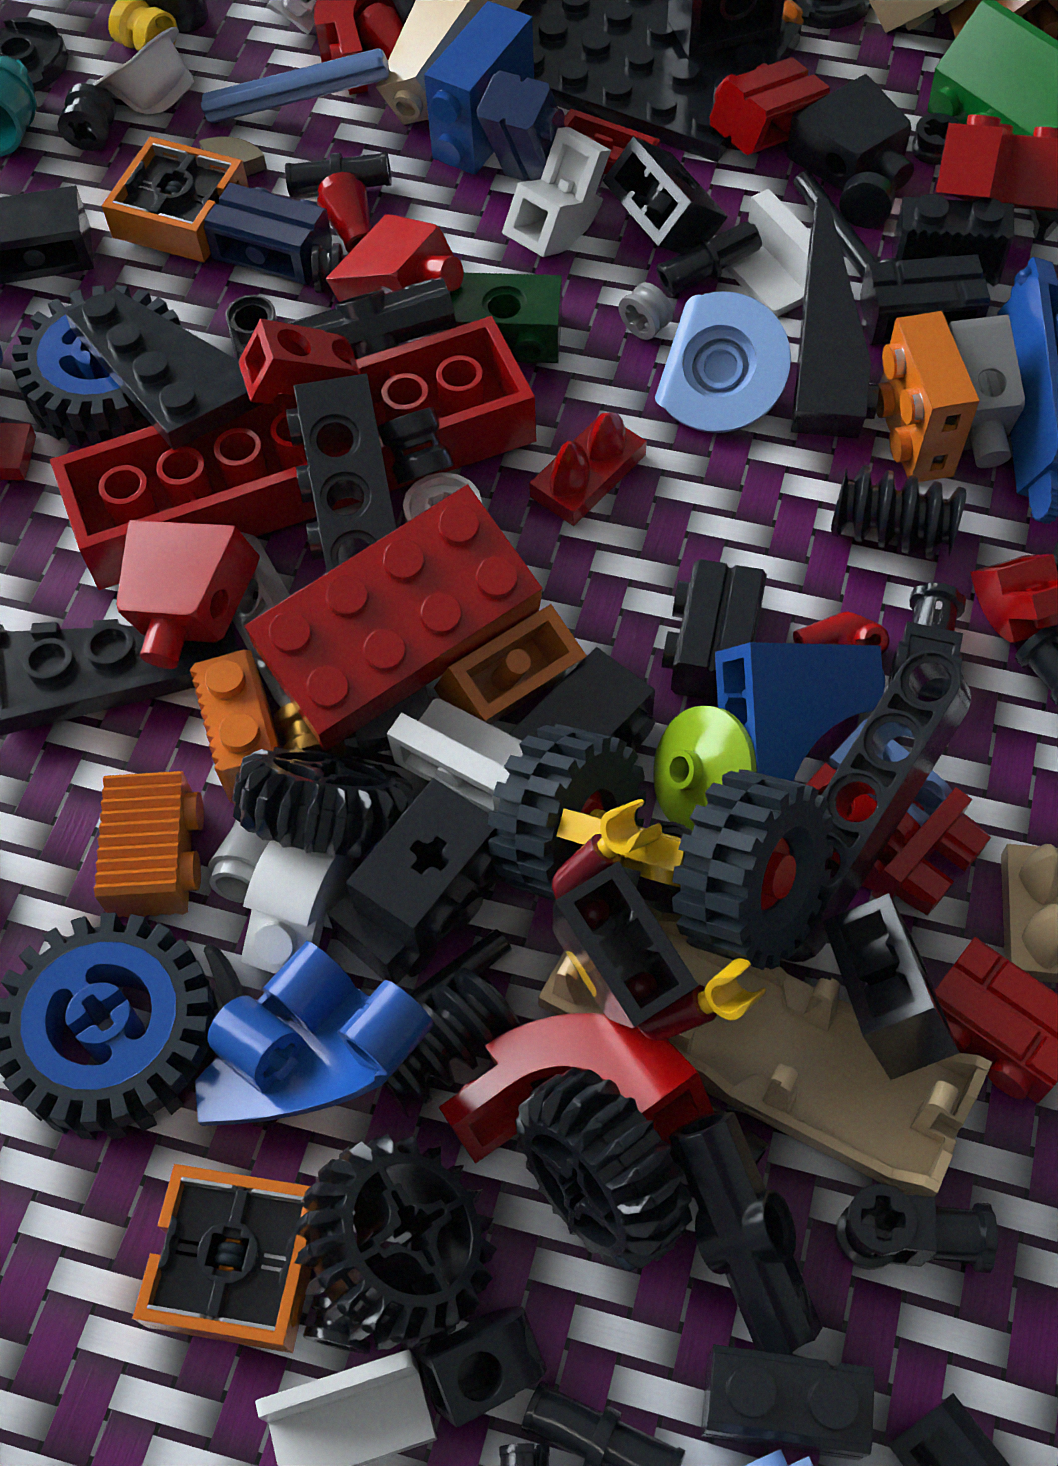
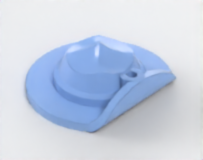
M721 291L692 296L685 304L655 395V401L683 425L707 433L732 432L743 429L760 420L780 399L790 374V346L787 334L779 319L764 304L744 294Z

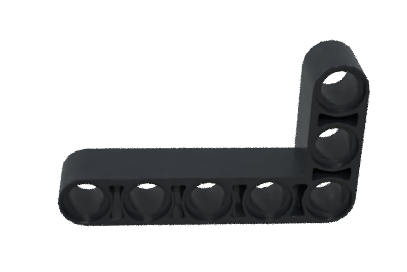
M931 649L919 651L908 657L900 666L824 790L822 796H825L829 804L824 814L832 815L833 829L826 835V839L834 841L833 852L838 853L840 856V867L836 875L828 880L827 886L821 885L817 898L822 901L818 915L810 914L807 921L810 931L804 941L794 940L796 952L788 961L805 962L815 957L823 949L828 941V936L822 921L846 912L966 716L971 703L970 689L956 661L947 653ZM935 678H944L951 681L949 691L944 697L931 702L918 699L920 689L926 682ZM899 736L914 738L913 749L906 758L897 762L883 760L884 748L890 740ZM864 794L877 796L875 812L868 819L862 822H850L847 820L848 807L856 797ZM673 821L660 822L662 833L682 838L683 834L690 836L692 834V830ZM661 883L676 894L681 890V887Z

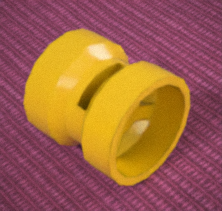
M117 0L108 18V29L114 41L125 47L135 48L137 51L141 50L161 32L170 27H177L176 20L170 13L157 7H150L143 0Z

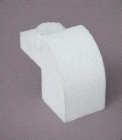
M570 127L558 128L541 179L518 183L502 233L542 257L566 251L589 228L598 213L603 198L597 196L596 191L611 150Z
M270 841L256 865L243 907L252 910L240 962L276 974L306 941L312 942L319 947L326 913L346 895V881L350 878L354 858L347 855H334L330 857L327 854L318 852L307 854L302 849L294 847L283 848L279 842Z

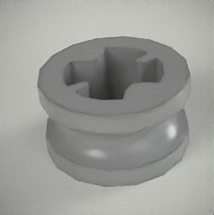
M644 282L635 287L632 294L626 295L619 303V313L625 326L634 335L644 340L652 339L659 332L660 328L666 327L673 319V310L668 298L658 287L651 283Z

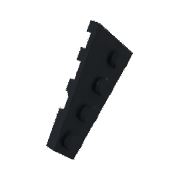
M116 289L92 296L83 304L65 312L71 330L173 450L265 404L250 401L238 363L239 360Z
M118 619L93 620L92 628L61 629L58 622L32 623L30 631L8 632L0 624V736L195 688L192 682L193 677L190 673L194 663L239 651L232 621L224 638L216 643L185 641L178 665L173 669L156 667L143 661L140 658V653L145 636L133 626L120 625Z

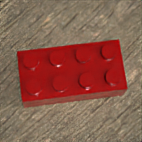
M467 484L244 626L254 648L317 741L326 751L443 675L452 664L537 613L540 608L543 588Z

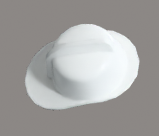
M170 27L158 34L129 61L93 83V85L102 88L107 93L111 91L136 112L157 114L171 108L192 87L194 82L192 74L173 44L179 34L178 28Z

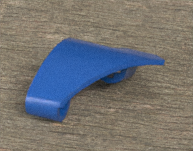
M306 941L262 988L264 994L257 1001L250 996H239L227 1003L213 1019L208 1031L207 1040L217 1057L195 1080L198 1123L201 1126L270 1121L311 1113L358 1098L381 1086L389 1079L435 1026L434 1021L414 998L391 981L384 980L368 996L355 987L347 973L327 953L312 942Z

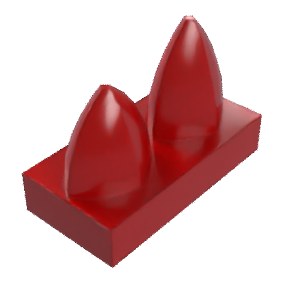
M614 412L601 413L573 441L564 443L557 456L529 482L530 497L572 526H575L646 455L647 441L627 429L619 414Z

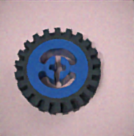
M104 285L92 287L93 296L107 292ZM116 285V290L132 298L128 286ZM81 290L69 293L73 304L68 307H64L58 298L48 303L52 314L50 318L37 311L30 318L35 330L22 327L17 335L21 345H13L12 356L15 362L11 363L12 372L30 413L42 429L47 428L50 436L60 440L65 434L69 444L81 447L86 434L92 446L104 442L106 435L112 434L113 438L126 435L128 430L135 428L138 431L149 427L146 417L71 330L65 312L86 301ZM137 290L132 298L133 300L182 327L178 315L173 309L169 311L164 300L157 297L152 301L148 291Z
M101 913L100 927L93 928L87 917L83 916L71 920L74 934L65 939L56 927L43 934L50 948L41 955L29 945L19 955V958L27 967L22 975L10 969L7 970L1 980V984L9 992V996L7 999L0 998V1074L5 1078L3 1083L40 1121L43 1119L52 1129L65 1135L71 1129L81 1139L90 1140L97 1139L98 1131H105L111 1139L128 1137L126 1126L137 1123L141 1130L145 1131L158 1125L153 1116L158 1110L165 1107L173 1115L183 1106L178 1097L179 1093L185 1087L195 1093V1080L200 1076L198 1069L201 1063L210 1065L213 1062L215 1052L210 1048L207 1039L209 1028L216 1016L214 1010L218 1009L215 994L199 961L196 960L190 947L182 939L178 942L176 941L169 928L157 923L153 930L145 917L130 914L128 924L123 925L116 913ZM118 987H132L145 992L151 997V1019L146 1030L143 1022ZM111 1018L114 1024L109 1029L102 1031L99 1025L104 1020ZM66 1024L89 1055L99 1064L82 1065L65 1058L62 1036Z

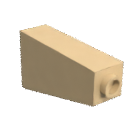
M523 0L415 1L388 59L389 77L386 80L379 81L376 85L377 90L403 125L428 119L424 74L485 3L491 1L517 10Z

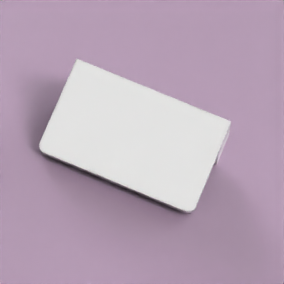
M768 188L751 196L748 222L755 224L759 231L762 247L759 251L726 267V270L752 298L764 304L776 317H779L803 305L810 231Z
M439 698L431 702L419 721L401 712L387 732L396 764L429 782L435 778L487 813L489 811H496L499 808L500 798L494 797L493 792L497 781L506 783L509 777V773L504 768V765L510 755L517 757L523 755L519 745L522 742L521 740Z
M405 1350L255 1401L259 1419L269 1423L278 1466H363L438 1440L416 1358L410 1350Z

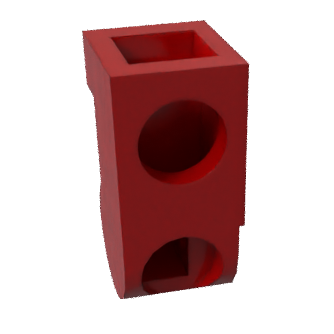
M261 318L238 361L250 401L273 404L278 393L295 395L294 385L361 374L351 344L344 336L325 332V330Z

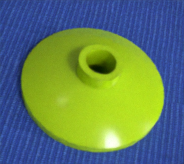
M696 706L680 713L665 729L655 753L653 781L660 808L670 822L679 823L693 831L695 824L691 821L690 816L696 805L707 806L708 802L705 792L713 783L722 785V775L730 771L739 773V769L752 772L757 771L753 743L746 728L736 716L719 707Z

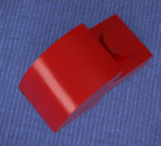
M1054 554L1024 555L970 571L974 590L984 615L993 629L1005 640L1015 643L1031 638L1044 627L1058 625V571Z

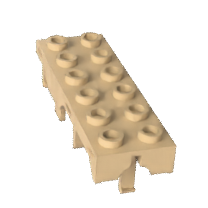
M648 906L698 985L706 987V984L733 961L690 946L686 942L688 936L681 935L676 925L682 914L662 913ZM564 951L538 996L539 1007L555 1015L570 1013L604 1014ZM749 966L736 978L739 985L749 992H756L763 987L767 990L765 995L737 1020H727L717 1014L715 1020L667 1039L698 1071L706 1093L882 1184L896 1187L907 1195L934 1197L940 1189L953 1157L957 1133L964 1125L992 1064L991 1061L979 1055L959 1053L890 1080L864 1039L852 1005L839 999L840 983L833 978L831 980L820 978L814 987L787 974L780 966L772 970L768 968L761 970Z

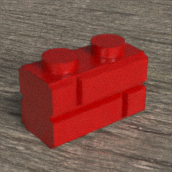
M793 57L770 65L763 63L753 71L738 76L731 74L723 79L714 95L715 104L709 117L710 125L725 138L731 136V143L749 156L789 140L792 115L829 95L830 87L816 75L808 76V69Z
M974 937L936 987V995L960 1053L966 1051L968 1054L979 1055L991 1061L992 1064L987 1075L997 1088L1017 1099H1024L1028 1096L1038 1104L1058 1082V994Z

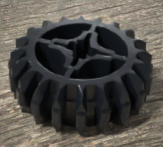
M274 747V751L260 749L251 755L243 757L240 772H237L232 795V801H234L233 817L248 832L256 833L262 840L279 842L283 848L294 847L304 850L307 854L318 852L327 854L330 857L334 855H347L356 859L362 855L368 856L412 804L415 792L411 783L396 771L386 770L382 764H371L365 762L363 758H351L343 756L341 753H327L319 749L312 751L297 747L293 749Z
M573 1067L561 1075L556 1074L531 1091L530 1097L518 1106L519 1116L515 1119L516 1131L520 1135L517 1138L518 1147L527 1157L526 1169L534 1175L539 1184L538 1192L546 1196L552 1205L553 1214H558L567 1224L571 1235H577L583 1240L587 1251L594 1254L599 1253L603 1261L613 1267L618 1265L620 1268L631 1272L637 1267L643 1269L653 1259L659 1261L676 1246L675 1241L686 1233V1226L693 1219L689 1207L692 1201L690 1190L681 1182L684 1177L683 1168L673 1161L669 1153L671 1144L660 1138L654 1129V1120H647L638 1110L634 1098H625L621 1095L615 1082L610 1079L603 1081L599 1074L590 1069L583 1072Z
M388 1134L382 1137H375L367 1145L362 1141L358 1144L354 1143L339 1154V1159H332L318 1171V1177L315 1178L316 1183L304 1193L300 1203L307 1213L297 1220L293 1232L310 1244L298 1252L295 1264L313 1267L317 1277L308 1283L305 1294L319 1295L324 1291L330 1299L331 1303L327 1307L324 1321H336L344 1315L350 1318L349 1340H362L372 1333L377 1350H389L399 1343H402L405 1350L409 1348L418 1349L430 1342L431 1339L436 1338L440 1340L455 1331L456 1325L460 1321L474 1313L476 1307L480 1304L477 1294L484 1291L488 1283L493 1279L484 1267V1264L492 1260V1256L498 1248L482 1238L481 1234L489 1229L494 1218L477 1214L474 1206L483 1189H468L466 1191L459 1181L464 1165H453L449 1169L443 1167L441 1163V1146L428 1148L421 1154L415 1136L407 1139L402 1138L394 1144ZM353 1224L357 1232V1243L355 1240ZM407 1232L411 1234V1237L402 1244L396 1242L384 1249L380 1246L381 1243L391 1236L396 1239Z

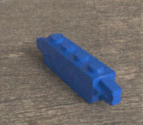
M1032 257L1028 261L1026 268L1020 270L1014 277L1011 297L999 309L997 316L1009 315L1025 396L1024 409L1010 432L1017 494L1029 497L1030 508H1032L1031 514H1033L1032 518L1035 521L1051 524L1058 517V279L1053 262Z

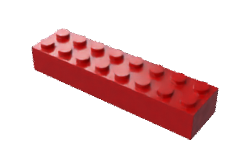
M492 316L356 360L361 374L367 373L377 426L429 407L435 408L440 422L437 435L440 443L449 448L454 465L432 474L446 473L537 442L535 395ZM278 393L273 404L265 403L176 450H173L157 430L151 426L49 459L79 551L98 590L119 584L127 528L130 520L236 526L240 532L258 537L316 517L314 501L302 502L296 466L307 465L304 445L292 446L286 415L287 409L297 408L296 396ZM379 434L389 492L420 480L421 478L400 485L397 484L391 468L395 461L393 452L390 447L382 443ZM334 442L326 446L322 453L330 457H340L348 453L352 447L344 442ZM428 442L423 445L403 451V454L405 456L410 453L431 447L430 443ZM344 498L336 502L332 510L334 511L360 501L354 498Z

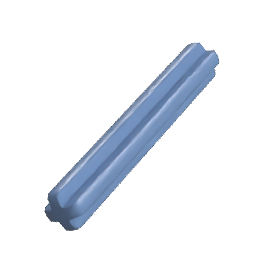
M377 48L206 92L202 95L201 108L207 121L216 123L386 80L389 77V64L384 51Z

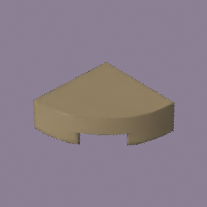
M212 137L199 141L202 150L243 160L246 177L267 169L262 151L248 141L234 137Z

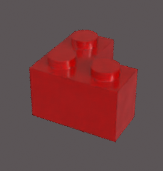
M968 115L967 124H948L936 193L954 200L976 201L980 198H994L1001 203L1013 204V208L1058 212V128L1034 127L1033 136L1015 135L1012 133L1014 126L1002 124L1001 118L987 115Z

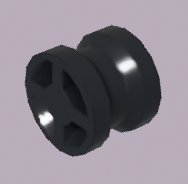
M81 83L72 86L68 90L64 103L65 108L61 111L57 123L59 133L64 140L78 149L86 151L99 150L106 145L110 133L109 126L112 125L116 114L115 102L106 91L93 84Z

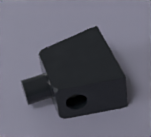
M864 74L792 115L786 157L843 191L845 184L852 176L862 172H874L884 176L891 182L894 190L897 191L907 184L914 172V164L905 158L912 128L911 123L871 77Z

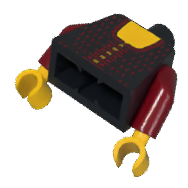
M637 799L606 812L600 823L601 834L593 835L555 873L552 881V889L556 898L553 902V932L608 1019L631 1028L637 1027L647 1038L658 1041L667 1040L715 1020L717 1014L727 1020H737L765 995L767 990L763 987L756 992H749L739 985L736 978L751 965L750 961L744 958H738L730 962L706 984V987L698 985L620 863V854H627L653 843L659 839L662 833L660 823L641 831L638 829L635 823V812L645 802L643 799Z

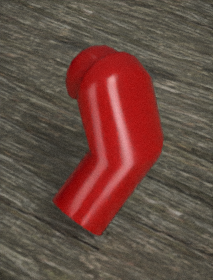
M852 612L838 613L793 632L794 643L881 646V655L886 652L890 643L889 633L886 628Z

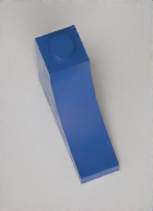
M749 642L715 652L718 707L732 713L746 728L755 750L756 773L794 781L802 761L821 736L833 726L849 717L873 712L884 694L885 674L882 669L881 646Z

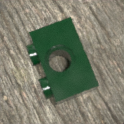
M464 272L460 287L455 291H450L457 324L455 327L492 316L516 362L559 363L562 323V275Z

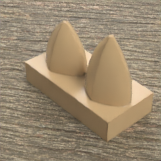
M1007 844L1001 854L1005 958L1040 982L1058 983V848L1052 844H1043L1042 846Z

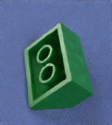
M982 0L935 67L927 111L931 114L944 113L958 120L960 124H967L968 115L998 117L1002 119V124L1014 126L1012 133L1015 135L1033 136L1034 127L1058 128V40L997 1Z

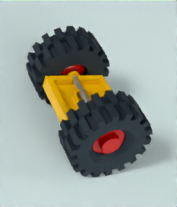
M555 724V727L548 725L537 729L538 738L528 735L519 743L523 755L521 757L510 755L504 765V768L509 773V777L506 783L497 781L493 796L500 798L499 808L496 811H489L488 826L497 829V835L488 840L490 854L499 856V859L493 865L497 874L507 877L505 883L513 888L552 901L556 900L552 889L555 873L593 835L601 834L600 823L603 815L612 809L637 799H643L645 803L642 806L646 805V791L638 789V785L645 779L643 767L634 765L639 756L633 748L626 747L627 742L619 738L561 724ZM739 769V773L730 771L722 775V785L713 783L705 792L708 802L707 806L696 805L690 816L691 821L695 824L691 836L683 834L682 838L661 833L659 839L653 843L627 854H620V863L622 867L641 872V877L681 887L680 892L672 897L673 912L682 914L676 925L681 935L688 936L686 942L690 946L731 960L744 958L750 961V966L761 970H764V968L772 970L780 966V958L788 960L796 952L794 940H805L810 931L807 923L810 914L818 915L822 901L817 898L821 885H828L831 872L825 870L826 859L833 856L834 841L826 839V835L833 829L832 815L824 814L829 804L825 796L818 795L819 790L813 786ZM637 808L635 812V823L638 829L641 831L645 829L643 827L644 819L637 817Z

